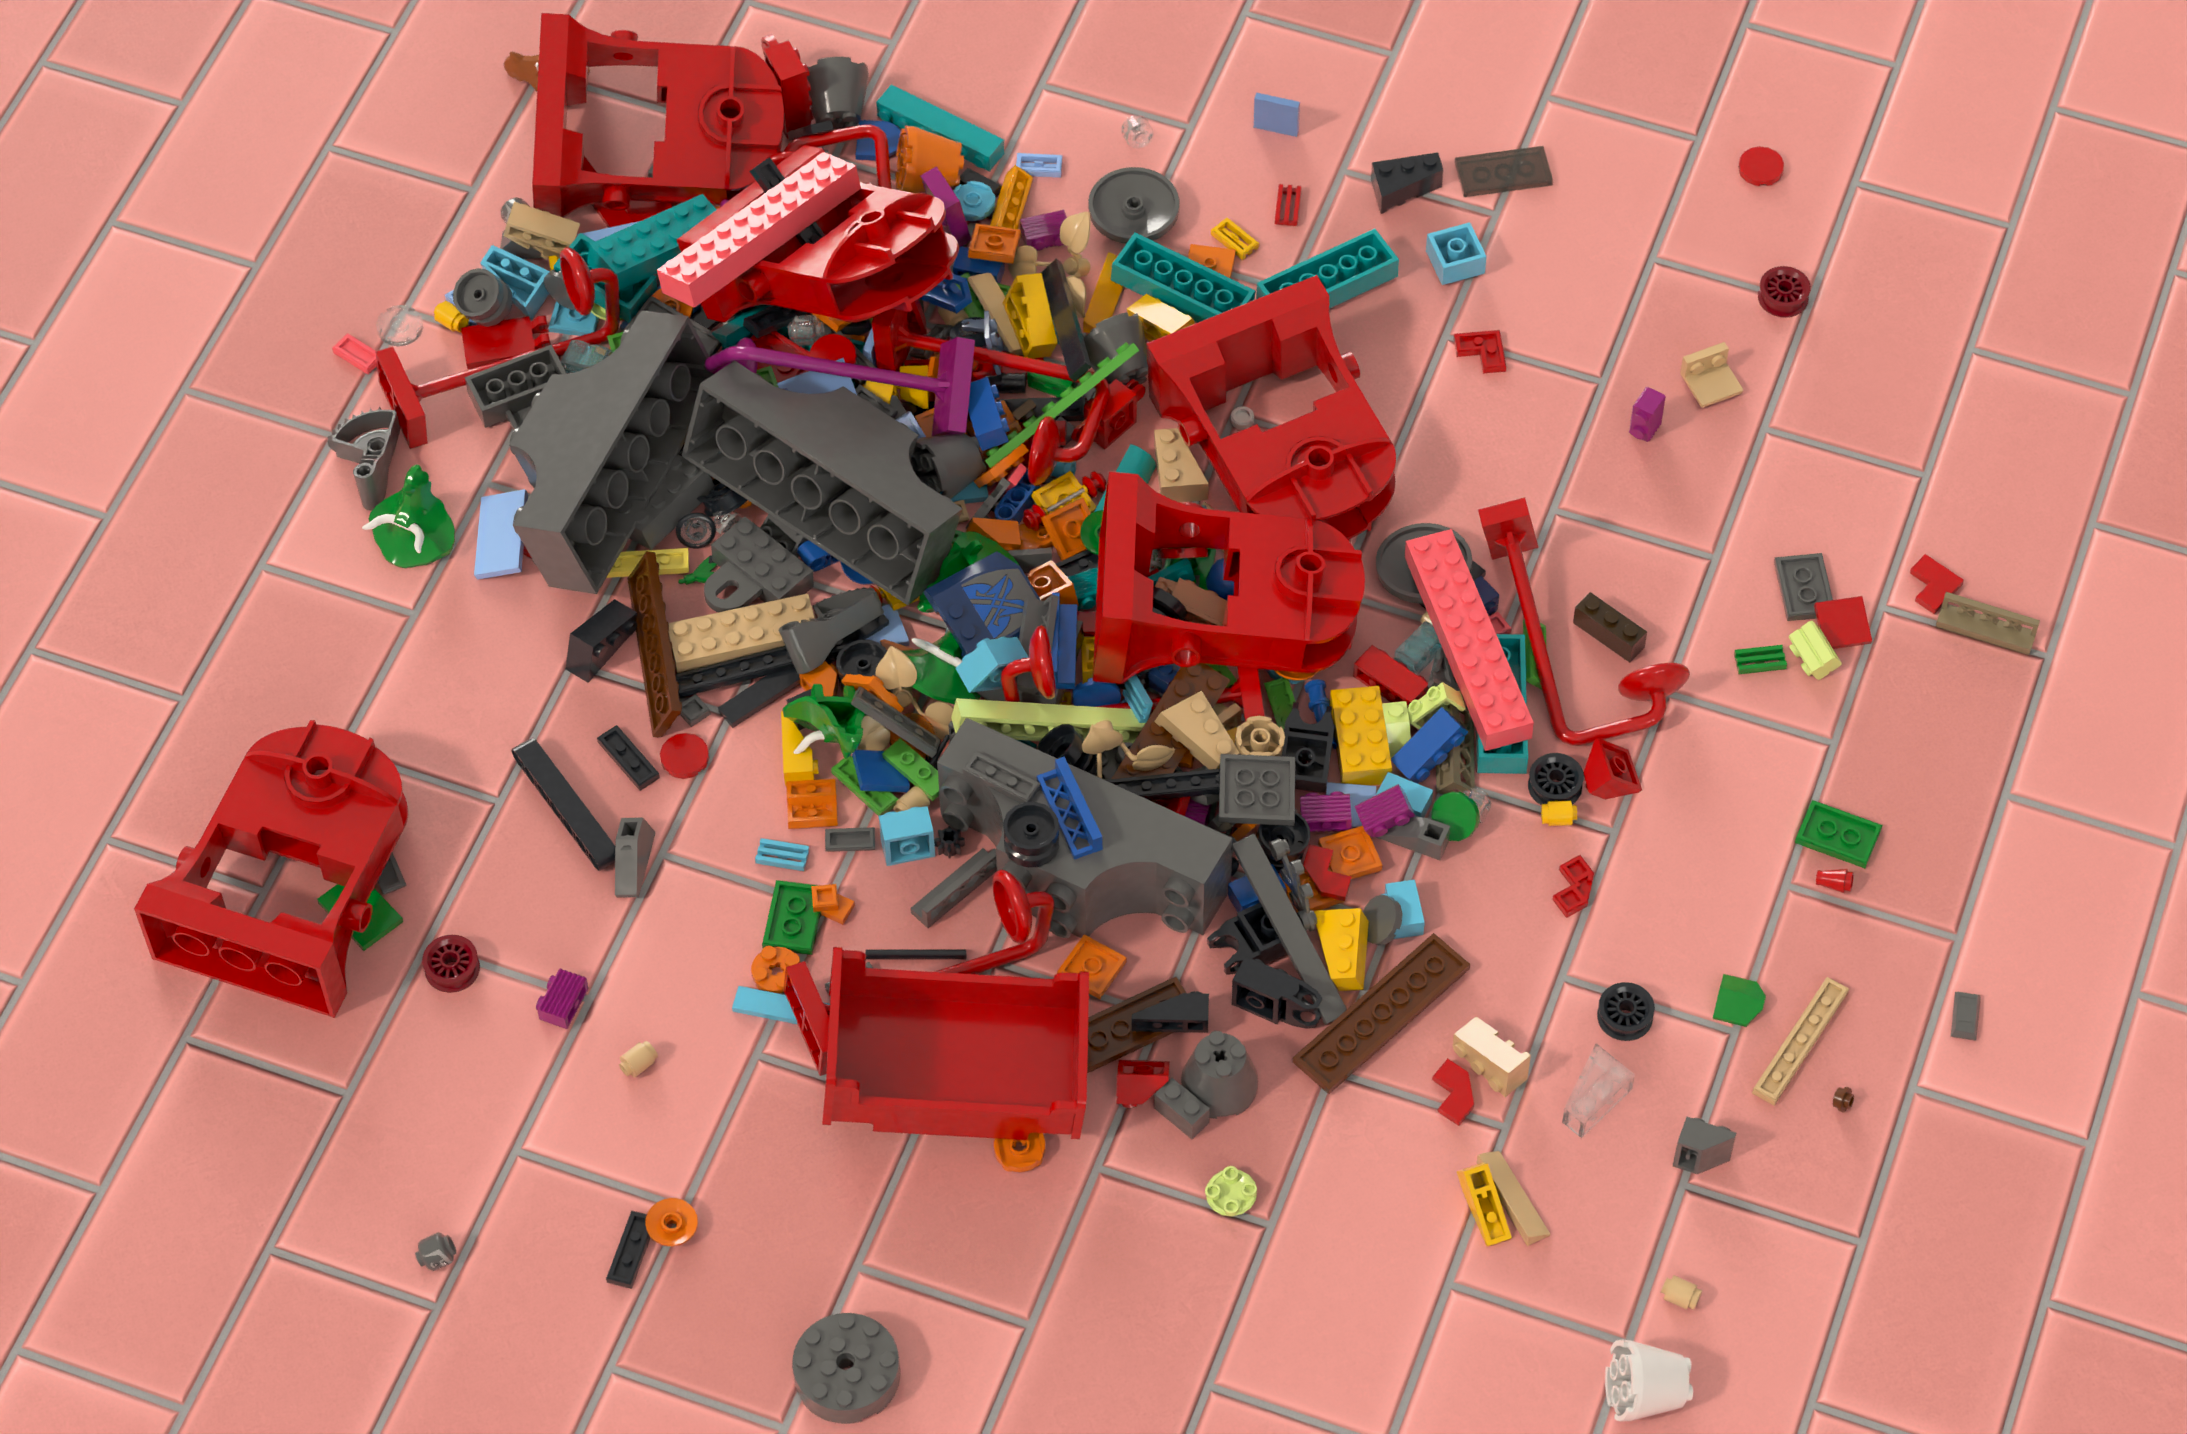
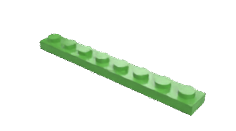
M1125 342L1115 350L1118 353L1111 360L1109 357H1106L1097 365L1099 369L1091 374L1089 371L1079 379L1081 384L1074 389L1070 386L1060 394L1062 399L1057 403L1049 402L1041 409L1044 413L1038 418H1035L1033 415L1023 423L1025 428L1019 433L1016 430L1011 432L1007 436L1009 442H1006L1000 448L995 446L987 451L985 454L988 457L985 459V462L990 468L1031 437L1044 417L1051 416L1055 418L1139 351L1133 342L1130 345Z

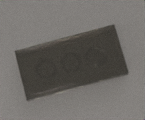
M1544 146L1455 157V166L1464 197L1553 185V178Z

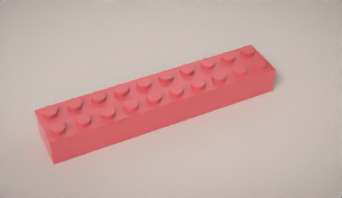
M825 152L819 154L815 159L802 166L798 171L785 178L781 183L768 190L755 201H752L747 207L735 213L730 219L718 225L713 231L701 237L696 243L684 249L679 255L657 269L662 293L695 308L860 190L861 186L856 165Z
M1452 529L1407 540L1405 545L1406 562L1485 751L1532 739L1534 722Z

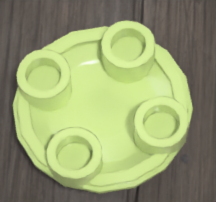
M1228 1166L1211 1178L1205 1188V1194L1208 1204L1215 1212L1225 1216H1236L1248 1211L1255 1203L1257 1187L1249 1174L1237 1170L1234 1166Z

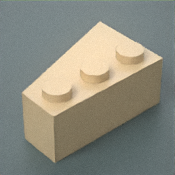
M514 202L503 236L526 249L530 247L541 252V257L546 260L549 256L557 255L559 259L562 249L569 247L575 240L580 223L574 222L569 218L553 215L548 211H541L526 204Z
M1179 429L1154 430V449L1160 494L1177 502L1208 500L1209 483L1189 447L1185 444Z
M1202 691L1162 711L1154 721L1173 735L1172 738L1177 742L1180 741L1187 747L1190 753L1208 769L1220 768V754H1240Z
M1475 1017L1454 1034L1453 1049L1459 1057H1464L1470 1063L1475 1073L1483 1075L1488 1080L1490 1087L1494 1091L1500 1092L1506 1097L1528 1079L1531 1055L1526 1051L1523 1054L1513 1048L1515 1044L1512 1041H1502L1497 1037L1499 1035L1498 1031L1478 1017Z

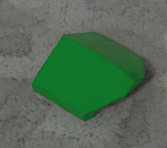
M1723 974L1713 1019L1747 1027L1763 1010L1766 995L1755 981Z

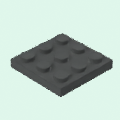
M1220 754V823L1294 826L1295 757Z

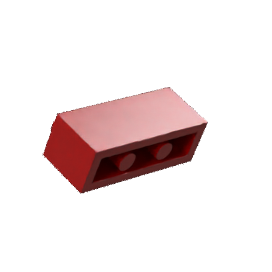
M1371 645L1354 662L1353 677L1368 687L1379 686L1380 695L1391 703L1406 701L1408 708L1413 700H1419L1429 690L1428 682L1424 677L1416 675L1405 664L1397 662L1386 651L1378 649L1374 645Z

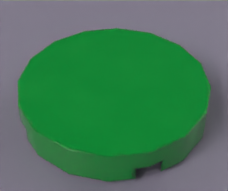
M1452 791L1440 796L1435 801L1431 811L1432 820L1450 826L1449 841H1461L1471 837L1480 822V813L1476 802L1463 792Z

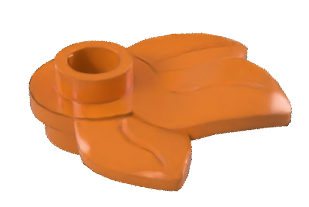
M1025 524L1019 525L1021 539L1019 550L1051 548L1053 546L1045 526L1039 524V530L1034 531L1028 529Z

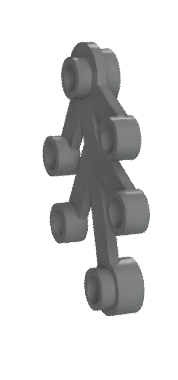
M1279 838L1270 841L1269 847L1276 861L1282 859L1284 868L1280 869V874L1283 881L1292 891L1289 892L1291 903L1298 910L1296 914L1305 931L1309 930L1311 932L1315 930L1317 918L1314 911L1310 910L1308 899L1313 897L1312 888L1309 883L1300 884L1299 875L1304 874L1302 862L1298 859L1289 863L1286 854L1290 853V848L1285 839L1281 840Z

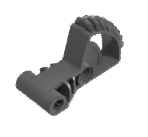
M379 407L375 411L371 408L366 413L361 411V414L358 416L353 414L352 419H345L344 424H338V428L332 430V435L328 436V446L336 452L337 457L359 463L354 468L353 474L362 505L366 510H373L375 506L385 499L388 471L401 430L395 410H382ZM364 432H367V433L361 435L359 438H357V439L354 441L353 444L348 443V442H350L353 438L357 437L358 435H360V434H362V433H364Z
M856 588L852 591L841 592L835 596L832 595L827 599L824 598L823 601L816 602L812 606L817 619L801 620L800 623L792 621L779 628V633L798 674L810 672L822 665L837 641L884 613L879 596L873 588Z

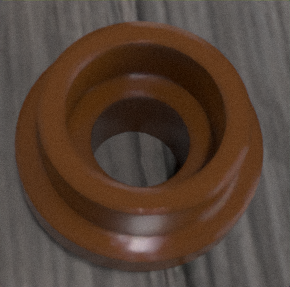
M1839 1087L1834 1094L1833 1107L1838 1108L1840 1112H1845L1852 1107L1854 1094H1852V1089L1849 1087Z

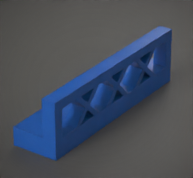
M953 273L951 280L943 279L946 284L941 281L931 291L919 298L956 314L972 302L967 279Z
M1052 593V595L1059 596L1051 651L1056 689H1075L1077 604H1060V593Z
M1065 757L1056 759L1055 769L1037 775V781L1040 783V788L1050 809L1054 811L1058 818L1059 828L1075 860L1103 850L1102 835ZM1058 778L1060 785L1057 790L1047 787L1045 781ZM1058 797L1069 801L1066 810L1056 806L1055 803ZM1067 817L1078 820L1079 824L1076 830L1065 826ZM1079 837L1087 840L1090 846L1077 850L1074 842Z

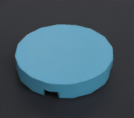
M970 181L965 185H958L953 190L960 200L965 220H982L994 211L996 199L988 185L982 182Z

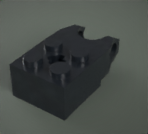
M1293 702L1292 711L1285 721V740L1281 756L1295 757V789L1326 793L1334 736V724L1331 717L1332 707H1326V712L1318 723L1308 724L1299 715V703ZM1302 760H1308V764H1303Z
M1261 903L1238 912L1237 916L1225 921L1218 930L1207 937L1209 948L1231 947L1237 951L1224 963L1226 975L1237 973L1246 956L1252 959H1259L1268 964L1287 955Z
M1247 956L1244 958L1232 980L1233 1006L1275 1024L1282 1021L1289 1025L1306 1029L1316 1028L1321 1019L1318 1007L1322 1002V997L1316 989L1304 981L1292 977L1282 969H1275L1266 965L1259 959H1252ZM1313 995L1316 998V1002L1311 1004L1304 996ZM1312 1012L1315 1015V1019L1311 1022H1305L1301 1018V1013Z

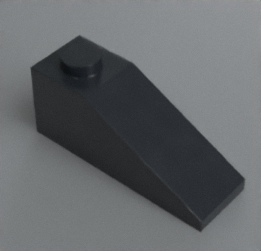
M1198 991L1182 993L1132 1014V1031L1208 1033L1209 994H1203Z

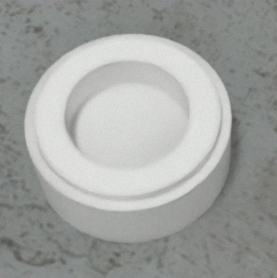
M1245 406L1235 408L1231 413V424L1239 430L1253 426L1254 412Z

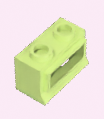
M1444 682L1436 687L1429 688L1426 695L1419 700H1413L1409 704L1407 709L1410 724L1420 730L1441 707L1449 712L1448 705L1450 703L1463 712L1466 708L1461 692L1456 691Z

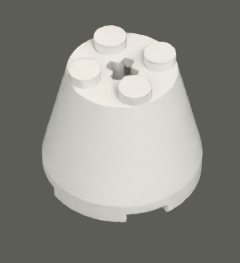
M1617 1340L1610 1348V1352L1613 1354L1610 1367H1606L1605 1390L1608 1407H1614L1616 1412L1615 1420L1633 1421L1682 1408L1687 1400H1692L1693 1387L1689 1384V1373L1691 1371V1361L1689 1358L1631 1340Z

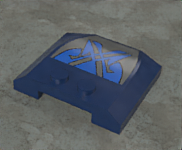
M998 551L924 590V595L935 613L939 612L961 648L962 657L973 652L977 648V643L986 638L991 640L1005 636L1006 638L1017 637L1019 639L1024 600L1028 596L1041 600L1021 567Z

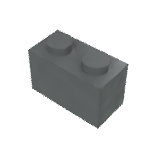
M1173 1078L1154 1094V1109L1190 1139H1193L1209 1124L1210 1108Z

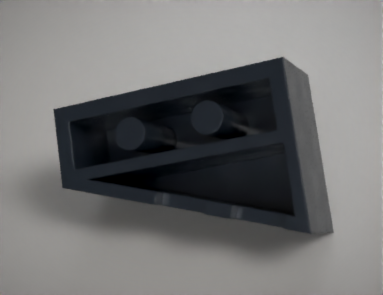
M1438 152L1372 162L1371 182L1380 214L1387 212V209L1398 204L1400 206L1405 204V200L1414 196L1418 198L1442 187L1443 166Z
M614 599L571 632L565 670L589 683L629 636L635 632L637 628V612Z

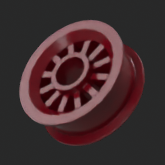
M1789 266L1774 267L1765 272L1760 280L1758 301L1761 307L1771 315L1782 318L1796 316L1803 312L1808 305L1811 290L1810 281L1803 272Z
M441 936L433 940L423 953L422 964L426 979L432 987L439 991L447 993L462 991L471 986L479 975L480 962L474 944L463 936ZM450 962H456L453 965H447Z

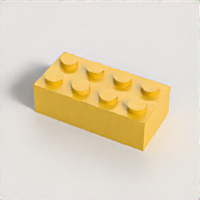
M1379 686L1331 690V717L1337 743L1336 752L1341 783L1369 786L1381 785L1387 773H1392V764Z

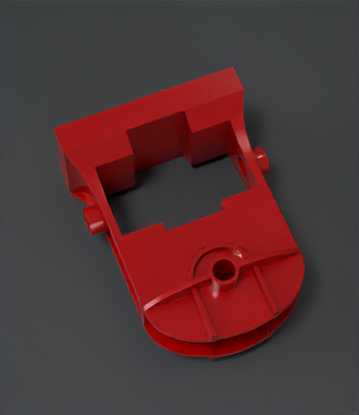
M541 13L532 178L534 208L548 211L553 215L564 218L574 210L601 202L604 208L625 210L630 207V200L683 203L701 194L712 205H720L723 200H731L756 181L750 170L762 163L770 155L781 152L784 122L781 86L778 85L767 63L756 53L743 47L638 41V35L629 30H616L611 33V36L588 29L569 14ZM588 67H658L657 103H666L665 142L654 141L653 178L583 171V133L568 130L566 126L567 107L587 103Z
M804 145L776 167L784 178H787L802 166L815 159L819 154H822L824 150L823 148ZM757 181L679 237L677 243L681 252L696 243L701 237L713 231L718 225L730 219L735 213L747 207L752 201L764 195L765 192ZM860 182V190L815 221L825 234L824 237L815 244L806 243L803 246L796 236L788 240L703 301L701 304L707 319L726 323L744 308L760 304L786 307L837 318L846 322L864 321L890 309L910 312L913 310L911 303L931 291L943 279L951 280L953 278L950 266L958 255L959 245L953 235L944 232L942 226L946 215L944 203L939 198L929 194L905 192L878 187L872 183L864 184Z
M1317 275L1146 343L1149 398L1161 418L1178 422L1179 431L1188 447L1199 443L1239 512L1319 520L1336 528L1348 540L1365 530L1367 532L1372 530V522L1385 511L1394 495L1396 451L1355 379L1360 378V369L1354 355L1350 351L1340 354L1330 323L1329 294ZM1318 366L1336 391L1333 394L1313 401V412L1263 432L1258 424L1222 439H1220L1205 412L1208 409L1226 403V391L1274 373L1283 380Z
M1109 472L1099 534L1092 681L1122 684L1143 670L1168 664L1192 667L1198 663L1298 673H1312L1325 670L1337 663L1347 650L1352 647L1357 626V615L1360 611L1365 589V573L1361 560L1362 552L1361 550H1355L1349 540L1336 528L1319 520L1202 508L1196 503L1183 504L1156 492L1138 474ZM1194 547L1224 550L1223 580L1234 581V596L1228 595L1222 626L1187 622L1152 612L1154 581L1148 578L1153 549Z
M310 720L307 727L279 730L255 742L246 753L195 848L185 846L178 856L176 870L161 880L148 883L134 907L151 958L335 1018L347 995L346 961L353 931L363 933L370 922L372 905L366 902L406 826L409 815L400 774L389 757L375 747L374 740L370 737L366 739L341 728L318 725L315 720ZM226 849L263 861L266 860L269 852L319 867L321 868L324 880L345 886L337 902L321 925L283 912L269 923L226 909L222 893L207 889Z

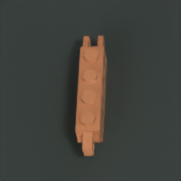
M1162 577L1158 579L1155 587L1172 594L1185 606L1188 612L1185 621L1207 625H1223L1227 600L1219 597L1214 591L1198 587L1190 580L1179 578L1178 582Z

